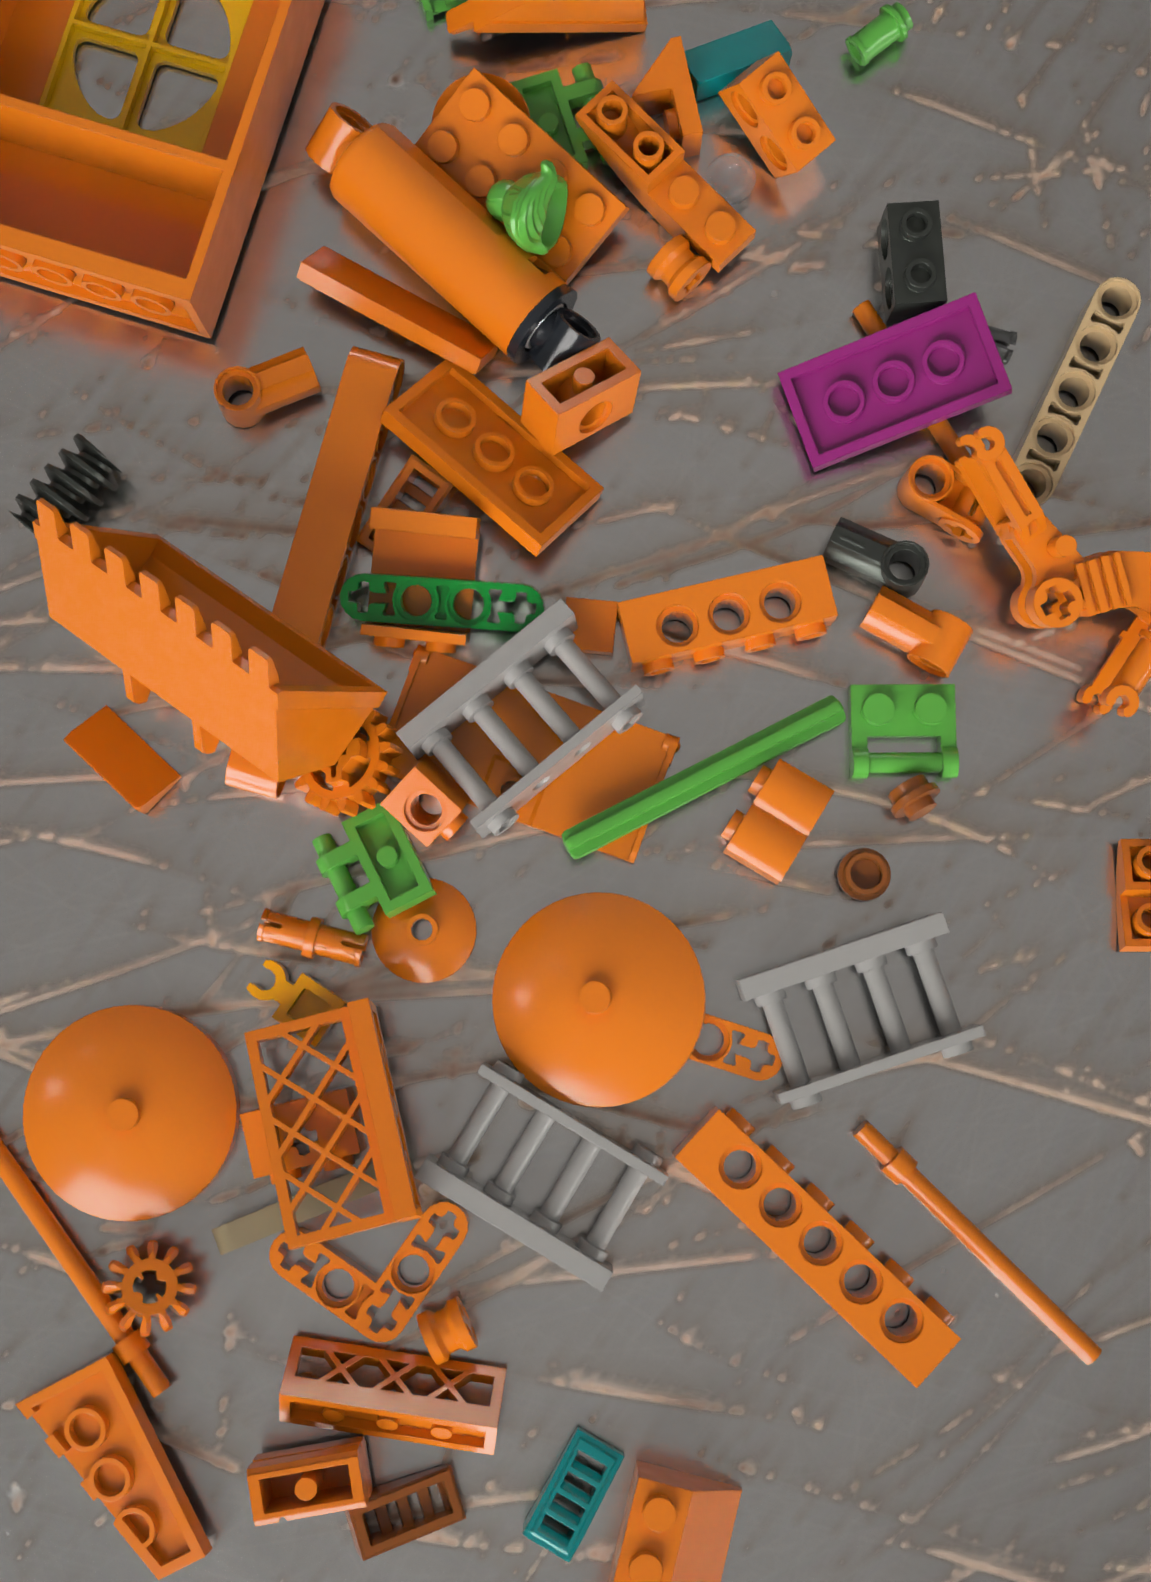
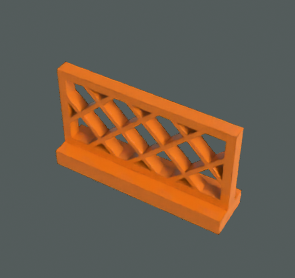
M367 997L347 1002L346 1007L245 1032L244 1035L288 1250L423 1217L376 1005ZM342 1022L346 1042L334 1061L310 1047L321 1027ZM308 1031L302 1041L292 1036V1034ZM283 1037L298 1046L280 1075L265 1066L260 1043ZM306 1052L330 1066L314 1094L309 1093L289 1080ZM348 1054L353 1072L342 1066ZM338 1071L355 1081L358 1092L357 1097L346 1114L321 1100ZM267 1074L277 1079L271 1091L269 1089ZM285 1085L309 1099V1102L292 1128L276 1119L273 1108L274 1102ZM317 1105L342 1119L325 1148L300 1133ZM360 1107L365 1126L353 1119ZM349 1125L365 1133L369 1142L370 1149L358 1168L332 1153ZM278 1127L288 1133L282 1145ZM296 1138L321 1153L304 1182L286 1171L284 1157ZM328 1159L354 1174L337 1203L311 1187ZM372 1161L377 1180L365 1174ZM361 1179L379 1189L384 1213L360 1218L344 1208ZM289 1182L300 1188L294 1199H292ZM307 1193L333 1209L320 1230L300 1235L295 1212ZM340 1213L352 1220L351 1222L333 1226Z

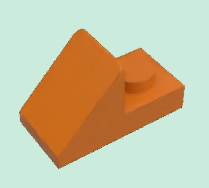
M681 36L673 37L668 41L641 80L631 98L649 116L663 113L665 132L685 150L684 158L700 155L703 129Z

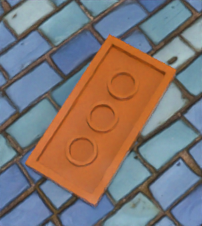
M476 68L470 71L415 143L423 153L486 210L487 194L491 186L502 179L516 182L528 173L540 172L543 160L551 161L556 168L557 175L564 178L568 184L566 214L563 229L557 243L547 254L536 255L568 284L630 210L627 205Z
M446 359L383 410L380 422L535 557L599 499L604 490L603 486L562 451L551 456L520 422L521 416L472 373Z

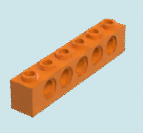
M714 1106L672 1151L674 1157L907 1380L918 1388L961 1340L948 1327L955 1318L931 1295L924 1303L908 1288L915 1280L891 1257L884 1265L874 1257L868 1249L875 1242L851 1219L844 1227L828 1212L835 1204L818 1187L810 1182L803 1189L788 1175L795 1166L771 1144L764 1152L755 1144L749 1136L756 1129L740 1113L731 1107L724 1114L719 1108ZM744 1150L749 1152L752 1158L750 1172L746 1176L737 1179L727 1176L724 1171L726 1157L733 1151ZM776 1188L789 1190L791 1194L789 1209L784 1214L778 1216L767 1214L764 1209L766 1195ZM817 1226L827 1227L831 1235L828 1247L819 1253L806 1251L804 1238L807 1232ZM862 1264L868 1266L870 1279L867 1285L857 1291L846 1289L844 1284L846 1272L855 1265ZM897 1303L908 1304L910 1314L907 1322L899 1328L886 1327L885 1314L887 1310Z

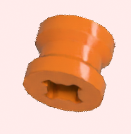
M679 234L668 241L653 257L647 267V273L654 280H662L668 286V295L674 301H680L690 294L705 278L711 268V262L705 256H696L690 250V241L683 234Z
M458 1296L447 1300L443 1309L436 1312L427 1309L417 1314L421 1335L432 1359L437 1365L447 1362L451 1353L459 1349L468 1352L479 1346L472 1322Z

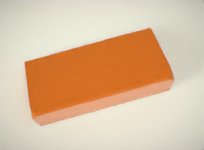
M107 705L73 729L63 739L134 809L143 814H147L182 778L170 764Z

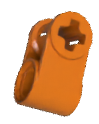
M924 455L917 459L899 479L897 494L901 504L908 510L940 526L951 536L967 543H979L984 534L981 528L987 516L959 468L936 455ZM923 474L930 477L935 484V494H926L919 490L915 483V475Z

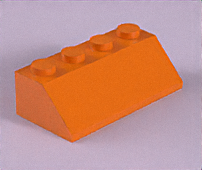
M636 1460L607 1582H721L742 1488Z

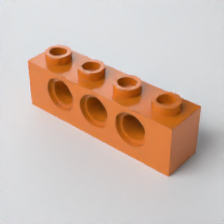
M823 555L617 603V617L630 671L643 670L644 676H654L675 669L673 662L694 658L696 665L714 662L726 657L724 650L741 646L745 647L746 653L762 651L776 645L775 638L795 634L797 641L813 639L826 634V626H831L838 616ZM772 596L785 599L790 605L791 615L781 619L772 617L766 611L764 601ZM721 608H730L739 615L741 625L735 630H723L714 622L713 613ZM670 620L683 621L689 627L691 636L683 642H672L664 636L662 626Z

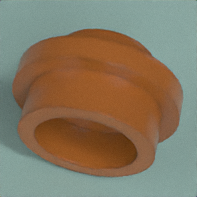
M924 774L914 776L890 792L888 798L893 804L890 811L895 818L907 816L909 821L917 820L936 807L937 804L934 798L940 793V789L935 782L929 783Z
M859 848L849 852L842 858L837 870V879L846 895L855 900L868 901L879 897L886 891L891 879V870L882 854L873 849Z

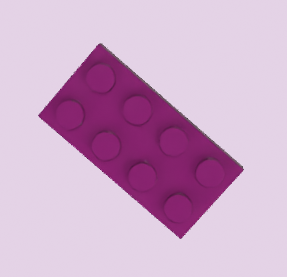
M976 292L777 373L814 472L1012 394V386Z

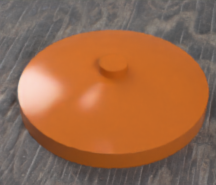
M602 892L584 893L566 897L541 909L530 917L511 938L502 954L495 974L492 995L493 1017L496 1031L507 1056L516 1069L524 1074V1077L535 1087L560 1101L584 1107L619 1106L640 1100L656 1092L676 1076L687 1063L697 1045L704 1024L706 1012L705 982L701 966L690 943L676 925L660 911L642 901L625 895Z
M123 1005L98 1010L82 1017L65 1028L51 1041L36 1062L27 1084L23 1103V1128L27 1148L36 1169L46 1184L59 1197L78 1210L95 1217L113 1221H140L159 1217L180 1208L200 1195L216 1179L228 1161L237 1138L240 1122V1096L236 1077L229 1060L218 1043L207 1031L189 1018L172 1010L149 1005Z

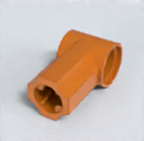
M304 347L250 368L241 366L228 367L220 372L215 379L213 387L222 415L228 423L240 428L253 427L262 420L266 413L322 392ZM247 390L253 393L250 400L245 404L234 405L228 402L231 395L236 391Z
M884 585L879 590L859 626L906 652L907 658L915 666L940 678L949 677L973 634V629L960 618L942 610L934 609L929 611Z

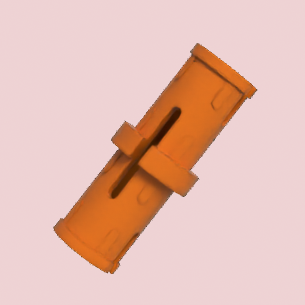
M268 908L264 910L261 919L265 920L264 924L259 923L257 941H265L302 951V957L314 959L315 955L353 964L359 968L363 962L364 956L362 951L366 952L369 939L367 934L356 935L351 931L324 925V919L313 916L309 921L274 912Z

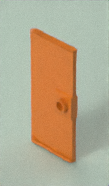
M418 644L417 648L413 651V658L408 669L409 673L389 725L400 730L477 666L442 653L426 651L424 645ZM506 687L492 699L494 702L492 709L538 763H541L564 744L517 688L510 689ZM548 692L580 730L603 712ZM466 720L451 732L453 735L451 743L497 797L501 796L522 778L476 722L469 723ZM637 723L621 734L614 730L517 810L519 818L516 822L562 838L561 834L563 831L663 781L668 767L672 763L674 754L681 747L680 737L669 733L665 734ZM397 736L391 743L402 748L403 754L393 758L391 765L400 770L399 776L393 777L402 780L425 755L417 760ZM435 755L428 756L439 768H441L452 780L455 781V779L450 775V773L445 769V767L440 763V761L435 757ZM471 799L467 803L471 806L477 807ZM648 824L596 851L634 864Z

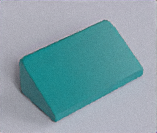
M772 20L684 51L696 102L718 94L720 90L757 60L777 51L780 52L787 65H790L792 49L789 42Z

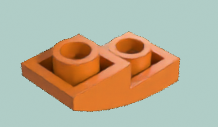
M1120 839L1118 841L1116 911L1119 952H1151V839Z

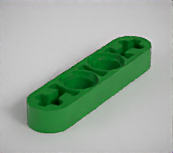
M361 573L347 579L340 592V602L345 613L353 619L370 622L520 632L545 611V602L540 591L534 586L525 583ZM364 581L369 583V589L373 593H389L387 582L396 583L397 585L392 597L395 615L386 614L389 603L385 602L371 603L367 612L362 611L360 602L352 600V591L361 589L362 582ZM412 585L423 586L431 595V607L423 615L411 614L403 605V594ZM470 588L476 590L484 600L483 611L476 618H463L455 609V597L463 589ZM491 589L502 591L499 597V601L513 602L516 600L519 592L526 593L527 602L536 604V612L527 614L525 622L516 621L515 612L499 610L500 622L490 621L489 617L494 605Z

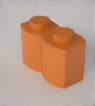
M782 759L778 760L773 770L763 764L747 791L756 796L755 800L746 814L736 809L721 834V837L729 841L723 851L724 854L776 885L782 881L834 793V790Z

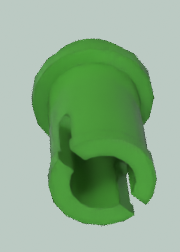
M895 2L892 5L884 4L879 9L880 15L854 35L846 38V47L852 58L860 66H866L871 59L895 41L903 42L907 39L908 31L913 28V22L908 11L899 2Z

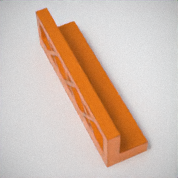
M294 1335L279 1392V1421L494 1455L507 1369L448 1360L437 1365L430 1356ZM302 1355L325 1358L333 1369L319 1379L297 1376ZM363 1365L378 1367L387 1379L373 1388L357 1385L350 1373ZM417 1373L427 1374L433 1377L440 1388L427 1396L413 1395L404 1384V1381ZM471 1381L491 1384L493 1389L490 1406L466 1403L457 1390Z

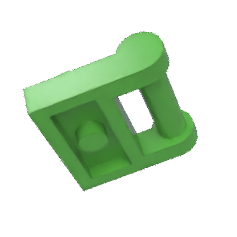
M955 684L850 685L847 688L849 771L852 779H868L869 773H938L940 778H957L959 773V752L956 738ZM867 739H937V752L869 753Z

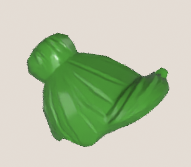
M543 160L540 172L528 173L516 182L502 179L491 186L486 197L488 212L494 219L504 223L509 237L524 251L538 255L547 254L557 243L563 229L568 198V184L564 178L557 175L553 163L549 160Z

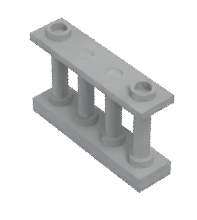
M562 598L396 732L397 736L417 760L425 754L428 756L435 755L480 809L481 812L469 822L482 839L491 832L494 836H497L510 828L519 818L517 810L614 730L618 734L627 731L643 715L640 709L645 706L644 695L637 684L621 696L574 643L575 634L573 632L578 629L576 617ZM548 653L551 656L558 655L604 708L603 712L581 730L533 676V665ZM506 687L510 689L517 688L564 743L541 763L535 760L492 709L494 704L492 699ZM466 720L469 723L476 722L522 776L518 782L499 797L493 793L451 743L453 738L451 732Z
M943 912L933 913L734 980L741 1001L754 999L757 1008L763 1007L789 1083V1086L772 1091L776 1102L781 1105L790 1102L792 1110L808 1107L823 1100L821 1091L941 1051L943 1058L954 1057L973 1050L972 1040L986 1036L983 1025L969 1024L961 1027L936 958L934 948L938 947L935 937L950 932ZM905 948L907 956L913 955L940 1031L939 1035L910 1044L883 966L888 964L885 954ZM851 965H855L857 973L863 972L890 1049L889 1052L863 1061L859 1059L833 982L838 981L835 971ZM801 982H805L807 991L813 989L840 1067L813 1078H809L783 999L787 998L784 988Z
M498 1059L494 1067L487 1062L482 1063L477 1074L489 1080V1086L449 1153L442 1152L439 1159L429 1154L414 1178L602 1292L613 1274L612 1264L605 1260L609 1254L605 1249L646 1178L649 1177L660 1185H665L669 1176L667 1171L660 1168L664 1159L637 1142L633 1149L630 1150L521 1084L525 1075L506 1062ZM510 1093L537 1110L495 1181L488 1180L484 1187L466 1176L470 1170L467 1163ZM556 1121L583 1138L542 1208H535L530 1215L512 1204L516 1198L513 1191L553 1123ZM603 1149L629 1166L587 1238L581 1236L578 1243L559 1232L562 1227L559 1220L598 1153Z

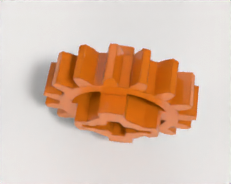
M373 709L360 727L367 732L370 740L367 741V736L360 733L359 729L335 765L304 774L297 779L294 786L296 789L307 793L304 799L307 803L333 816L338 817L340 812L355 817L358 814L359 804L371 810L376 807L373 795L377 791L389 795L391 790L385 783V780L388 776H399L400 770L391 765L393 758L403 754V749L391 743L397 737L396 732L398 730L386 723L387 716ZM326 783L333 786V791L328 788Z

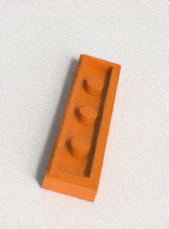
M326 246L321 247L300 263L296 277L300 281L472 374H477L497 353L498 347L476 327Z

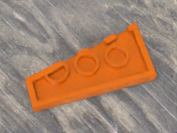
M114 1351L15 1404L26 1419L32 1416L49 1436L44 1441L57 1457L60 1458L64 1455L84 1479L80 1485L94 1501L99 1498L116 1518L113 1524L158 1580L204 1558L213 1549Z

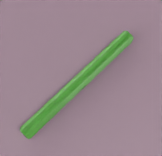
M829 695L563 831L561 836L566 850L573 859H580L835 728L846 720L841 702L834 696Z

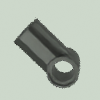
M840 517L823 553L826 563L878 585L880 589L884 585L906 598L916 594L930 565L928 554L916 542L907 540L895 541L843 517ZM895 561L907 562L912 565L916 576L908 580L898 579L890 571L889 565Z

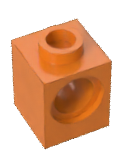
M425 755L380 805L428 847L439 834L448 841L465 823L468 817L462 810L470 801V797L454 780ZM429 794L437 798L441 804L442 813L430 814L426 812L420 805L419 795Z

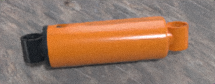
M331 103L307 143L305 150L317 165L332 174L329 185L332 196L506 356L518 364L532 358L545 371L601 340L596 328L583 316L573 311L577 300V291L535 253H529L520 248L509 237L505 226L500 221L494 219L478 201L403 133L391 124L378 123L371 125L363 116L350 107L341 103Z

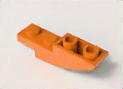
M613 80L576 113L575 119L587 137L643 207L673 238L683 234L690 241V246L700 256H705L718 273L755 238L756 230L684 160L685 150Z

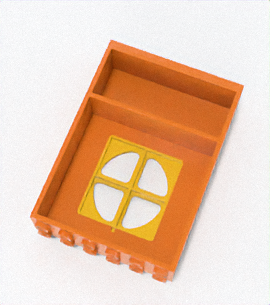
M0 0V276L211 339L325 0H219L226 13L230 29V50L228 55L221 59L172 46L167 42L180 0H159L150 29L144 35L131 34L90 21L88 19L89 12L98 0ZM82 42L95 43L132 54L138 58L123 107L116 118L108 119L97 114L81 92L76 75L75 54L78 45ZM170 65L213 78L218 82L217 89L210 99L186 120L174 126L155 131L139 127L142 110L155 73L160 66Z

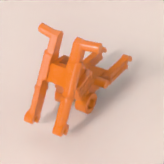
M984 426L975 430L973 435L967 434L957 438L955 441L956 445L959 447H969L971 456L969 458L962 456L956 459L954 465L961 471L996 534L999 536L1002 545L1020 570L1021 585L1015 589L1010 600L1011 614L1020 625L1034 629L1061 628L1072 624L1078 617H1090L1118 608H1126L1136 614L1126 631L1121 630L1118 637L1120 640L1092 683L1081 687L1076 696L1077 702L1087 704L1091 702L1092 697L1096 694L1098 702L1093 706V712L1102 715L1107 714L1112 709L1117 698L1120 696L1122 698V705L1117 708V715L1120 717H1131L1139 707L1140 693L1151 678V552L1106 551L1082 557L1076 550L1077 542L1074 537L1062 535L1044 515L1039 503L1005 448V439L999 429L993 426ZM982 438L989 441L990 448L986 450L985 444L981 440ZM1048 598H1049L1050 602L1047 603V604L1043 607V610H1042V608H1041L1040 605H1042V604H1044L1045 602H1047V600H1048Z

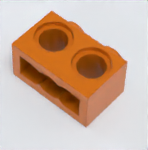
M779 51L757 60L718 92L775 179L797 173L836 141Z

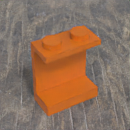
M371 507L369 528L375 529L371 573L476 580L481 528L480 517ZM387 582L389 593H373L369 590L368 607L369 604L375 602L389 603L386 614L395 615L392 597L397 585L396 583ZM420 585L408 587L402 598L405 609L414 615L427 613L432 603L429 591ZM463 589L455 597V609L463 618L472 619L474 589ZM370 621L362 623L360 635L374 636L373 645L404 648L405 639L425 641L426 651L438 653H456L457 645L465 646L470 642L471 628Z

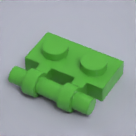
M581 63L572 69L575 83L564 87L557 68L510 82L525 99L531 119L588 170V159L585 150L597 149L581 127L577 128L571 109L583 108L604 88L602 81L595 78L590 63ZM600 154L603 165H608Z
M380 803L376 804V807L372 810L368 808L357 814V816L341 822L350 840L347 843L337 847L330 833L320 835L312 841L319 856L316 861L318 869L323 878H329L338 896V900L335 903L342 919L349 920L356 935L364 934L374 928L375 925L367 910L374 903L379 901L385 915L392 918L437 894L404 826ZM360 861L369 880V883L359 888L356 887L348 870L351 864Z

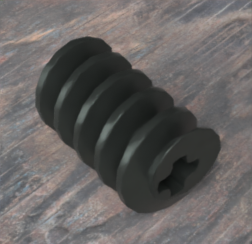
M79 433L73 437L80 452L79 454L64 448L58 452L65 466L64 469L49 463L44 467L51 483L48 485L33 478L29 484L36 498L33 500L21 494L15 497L22 513L18 515L11 511L9 512L33 534L32 521L39 519L36 505L38 499L43 498L55 506L66 523H71L69 519L71 515L87 521L90 515L84 502L87 500L98 506H102L105 503L98 487L101 485L113 491L119 488L112 472L114 470L122 472Z

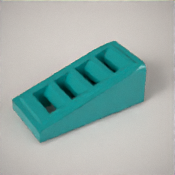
M577 1427L523 1523V1535L561 1559L570 1562L625 1457L624 1453L582 1428ZM579 1450L605 1465L601 1474L575 1459ZM568 1471L592 1485L591 1492L588 1494L566 1481L564 1478ZM559 1493L582 1507L578 1515L553 1501L556 1494ZM547 1514L569 1527L568 1533L564 1534L544 1522L545 1515Z

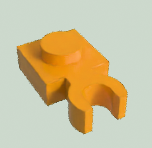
M265 960L262 964L275 975L276 981L271 989L264 990L256 983H249L246 987L249 993L259 1000H275L280 1003L272 1015V1018L279 1023L335 1010L347 1005L346 1000L307 973L302 972L297 981L292 983L289 981L286 968L274 960ZM333 1024L321 1027L311 1045L318 1047ZM308 1031L296 1034L301 1038H304Z

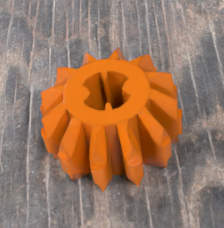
M156 1240L148 1242L147 1259L141 1260L139 1252L134 1245L126 1247V1255L132 1266L127 1268L120 1261L112 1260L108 1265L112 1273L123 1278L122 1282L106 1281L101 1286V1291L104 1293H121V1298L111 1301L105 1306L106 1314H115L126 1307L128 1312L121 1319L119 1329L127 1331L135 1316L141 1317V1337H148L150 1335L151 1318L156 1316L161 1329L164 1332L170 1331L173 1325L166 1310L170 1308L177 1315L186 1317L190 1308L185 1303L175 1299L176 1295H194L197 1288L196 1285L191 1283L178 1284L177 1279L188 1275L193 1270L190 1262L183 1263L174 1270L170 1265L178 1255V1248L172 1246L168 1249L163 1261L156 1259L158 1242ZM145 1274L155 1275V1283L164 1285V1295L162 1297L157 1293L154 1298L155 1303H143L142 1293L133 1292L134 1282L137 1280L141 1284Z

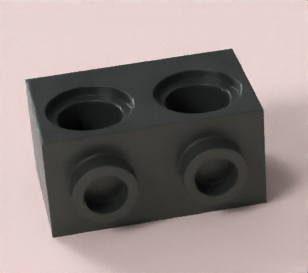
M939 200L887 203L877 227L884 320L886 326H893L942 306L948 300Z

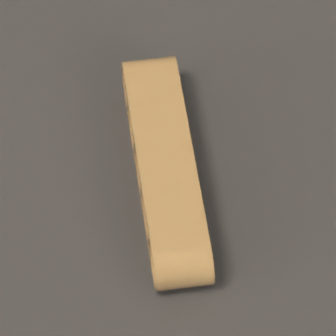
M1114 277L1105 280L1082 308L1012 457L1024 480L1034 487L1036 500L1040 507L1054 493L1140 309V291L1128 279ZM1101 302L1112 303L1118 309L1120 316H1112L1105 312ZM1080 346H1087L1095 350L1099 361L1094 362L1086 359L1080 351ZM1064 390L1072 393L1077 399L1078 407H1070L1064 404L1059 397L1058 391ZM1045 435L1053 439L1057 446V452L1050 453L1044 451L1038 444L1037 436Z

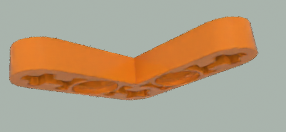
M441 1199L433 1202L425 1210L423 1217L418 1220L379 1278L324 1241L306 1246L303 1250L304 1256L315 1264L320 1259L321 1253L330 1259L317 1272L314 1282H310L305 1276L313 1268L303 1261H297L293 1266L288 1265L284 1261L288 1254L286 1249L282 1247L284 1242L287 1243L285 1230L273 1241L269 1251V1260L272 1268L279 1276L362 1335L375 1342H388L395 1339L403 1331L464 1241L469 1230V1217L466 1209L451 1199ZM450 1211L456 1215L453 1225L459 1230V1233L456 1236L446 1233L435 1248L438 1251L445 1252L443 1258L439 1260L429 1247L415 1243L414 1239L417 1235H420L427 1242L436 1228V1223L431 1220L432 1215L435 1213L443 1217ZM298 1227L300 1235L312 1232L304 1227ZM418 1255L427 1262L429 1276L423 1283L411 1285L401 1278L399 1264L404 1257ZM343 1269L352 1276L354 1290L349 1297L336 1299L327 1293L324 1279L329 1271ZM389 1280L399 1293L413 1297L414 1300L408 1305L405 1299L401 1297L391 1314L397 1323L393 1326L386 1322L381 1328H378L372 1323L375 1314L369 1308L372 1304L378 1308L385 1304L393 1290L383 1287L385 1281Z

